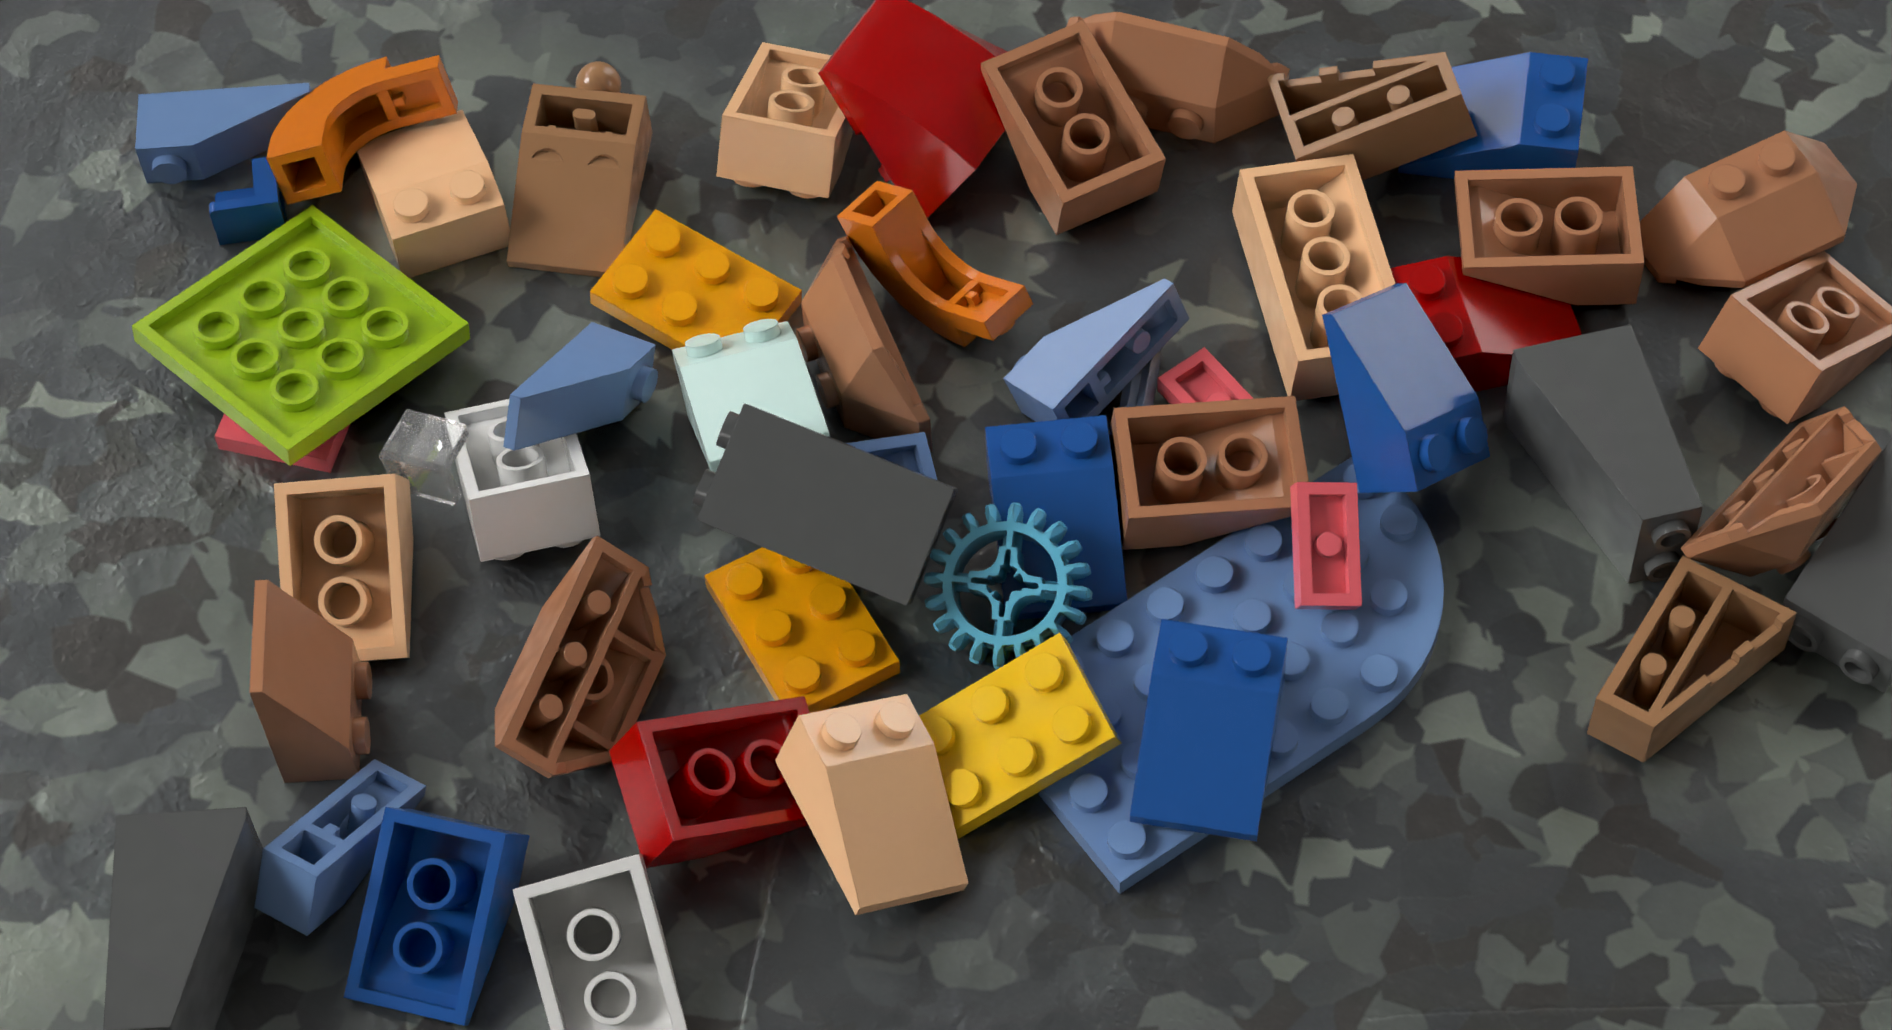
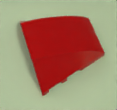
M875 0L818 72L855 134L865 137L880 161L881 166L878 171L884 181L888 182L891 180L895 186L913 190L927 218L978 168L1005 131L980 68L982 62L1008 51L939 18L908 0Z

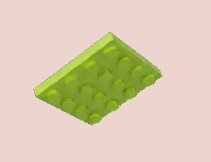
M311 205L131 325L134 341L289 466L296 463L470 340L469 323L314 205Z

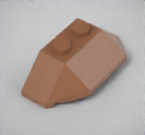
M1122 12L1094 14L1084 19L1079 16L1070 17L1067 26L1082 20L1085 21L1148 128L1172 133L1182 139H1198L1216 143L1280 115L1267 77L1271 74L1284 73L1288 80L1290 69L1280 63H1270L1259 52L1230 37Z
M1784 130L1684 176L1640 221L1644 264L1659 283L1675 284L1676 280L1702 286L1746 288L1842 243L1845 238L1857 183L1825 143Z
M849 237L839 238L835 241L801 302L804 326L796 329L797 340L805 361L808 363L816 360L821 373L816 375V383L822 401L827 409L836 406L843 425L847 429L875 439L925 432L930 452H933L931 423L928 413L922 404L853 250Z
M1845 406L1800 422L1681 547V550L1691 560L1749 577L1776 569L1779 574L1796 569L1810 558L1811 553L1808 548L1816 540L1828 534L1838 519L1837 517L1844 510L1878 459L1882 449L1872 435L1853 417Z
M598 535L591 539L543 605L494 709L496 748L547 778L612 763L609 750L637 722L666 657L658 612L649 588L652 582L648 566Z

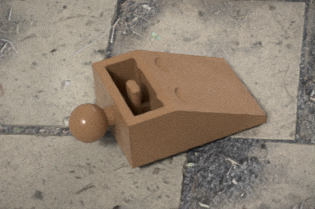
M596 61L585 65L577 75L576 88L535 83L532 85L521 133L506 260L508 267L602 277L630 241L653 132L646 96L620 93L621 78L617 70L608 63Z

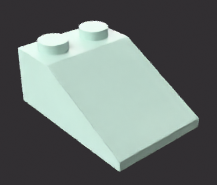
M776 319L757 320L744 326L743 332L720 337V335L715 333L701 334L688 339L684 347L672 349L687 416L711 471H717L725 451L724 448L716 446L722 425L729 411L740 414L744 403L830 437L798 340L788 321L778 323Z

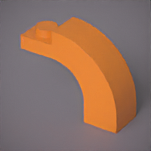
M437 55L391 67L387 56L356 66L329 79L300 99L276 126L269 142L266 157L287 205L341 192L345 168L348 162L359 149L373 139L395 129L457 114L458 100L440 56Z
M876 181L837 215L852 246L870 272L889 294L910 314L931 330L958 345L966 347L977 336L994 341L998 336L1008 332L1014 326L1016 320L1033 305L1024 285L984 274L972 268L955 255L929 223L913 190Z

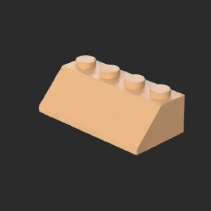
M1354 154L1240 169L1232 213L1287 396H1295L1296 401L1339 395L1322 315L1395 284Z

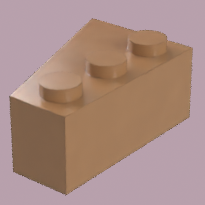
M1446 52L1373 61V69L1340 73L1338 66L1319 68V76L1287 80L1284 73H1278L1267 77L1296 161L1354 154L1362 181L1477 136Z
M1682 556L1597 695L1587 734L1644 763L1785 650L1797 612Z

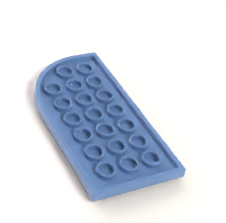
M1352 457L1313 482L1357 483ZM1357 484L1362 606L1356 610L1295 609L1292 519L1290 516L1231 533L1072 635L1073 642L1070 644V647L1122 744L1038 792V795L1119 894L1210 835L1130 822V810L1147 698L1161 620L1166 619L1288 638L1285 678L1264 798L1391 713L1409 694L1430 661L1437 642L1443 611L1444 582L1442 565L1437 545L1428 524L1417 506L1405 492L1359 493Z

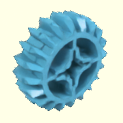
M1015 502L1010 504L1007 521H1001L998 508L994 504L986 505L985 515L988 524L981 527L971 513L963 515V523L970 533L961 538L954 530L947 528L943 536L955 548L950 555L940 549H933L930 554V558L933 561L945 566L944 573L930 572L924 575V582L927 585L943 589V593L932 595L925 599V605L929 610L939 611L947 609V613L934 622L935 630L941 634L957 627L958 630L951 637L948 646L953 651L959 652L973 641L974 644L970 651L969 660L975 665H981L989 650H993L992 661L993 667L996 670L1008 663L1009 652H1015V657L1017 658L1026 653L1028 649L1043 643L1053 634L1061 633L1070 645L1073 642V637L1066 629L1061 627L1065 619H1068L1075 624L1083 625L1087 618L1083 612L1071 607L1072 600L1084 602L1092 599V591L1089 588L1073 584V580L1082 579L1091 574L1090 566L1088 563L1069 564L1068 562L1078 556L1083 550L1080 542L1072 540L1058 546L1057 544L1066 534V525L1061 521H1057L1043 532L1047 514L1040 508H1036L1031 513L1027 524L1023 523V507L1020 503ZM1003 539V546H999L997 559L991 567L982 571L963 573L965 566L978 550L989 543ZM1023 539L1037 544L1050 554L1056 568L1058 582L1045 581L1042 577L1031 576L1025 572L1024 555L1021 552ZM1012 568L1016 572L1013 577L1019 583L1024 582L1028 588H1022L1021 591H1012L1009 601H1006L1004 606L1000 602L1003 597L997 590L992 591L987 585L994 586L995 583L1005 582L1007 573ZM959 592L972 593L974 596L990 600L992 604V619L995 621L993 635L978 630L969 622L961 606ZM1047 600L1054 601L1050 611L1039 624L1026 632L1013 635V627H1017L1019 614L1025 606L1036 602L1046 603Z

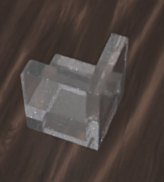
M406 409L380 452L379 458L388 474L395 473L409 479L410 494L456 506L462 494L449 469L469 437V431L464 423Z

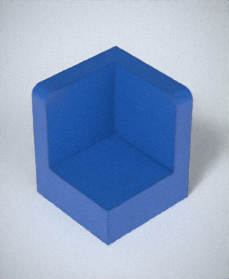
M266 157L251 159L254 187L218 192L215 195V202L209 204V214L219 245L260 240L287 222L286 201Z

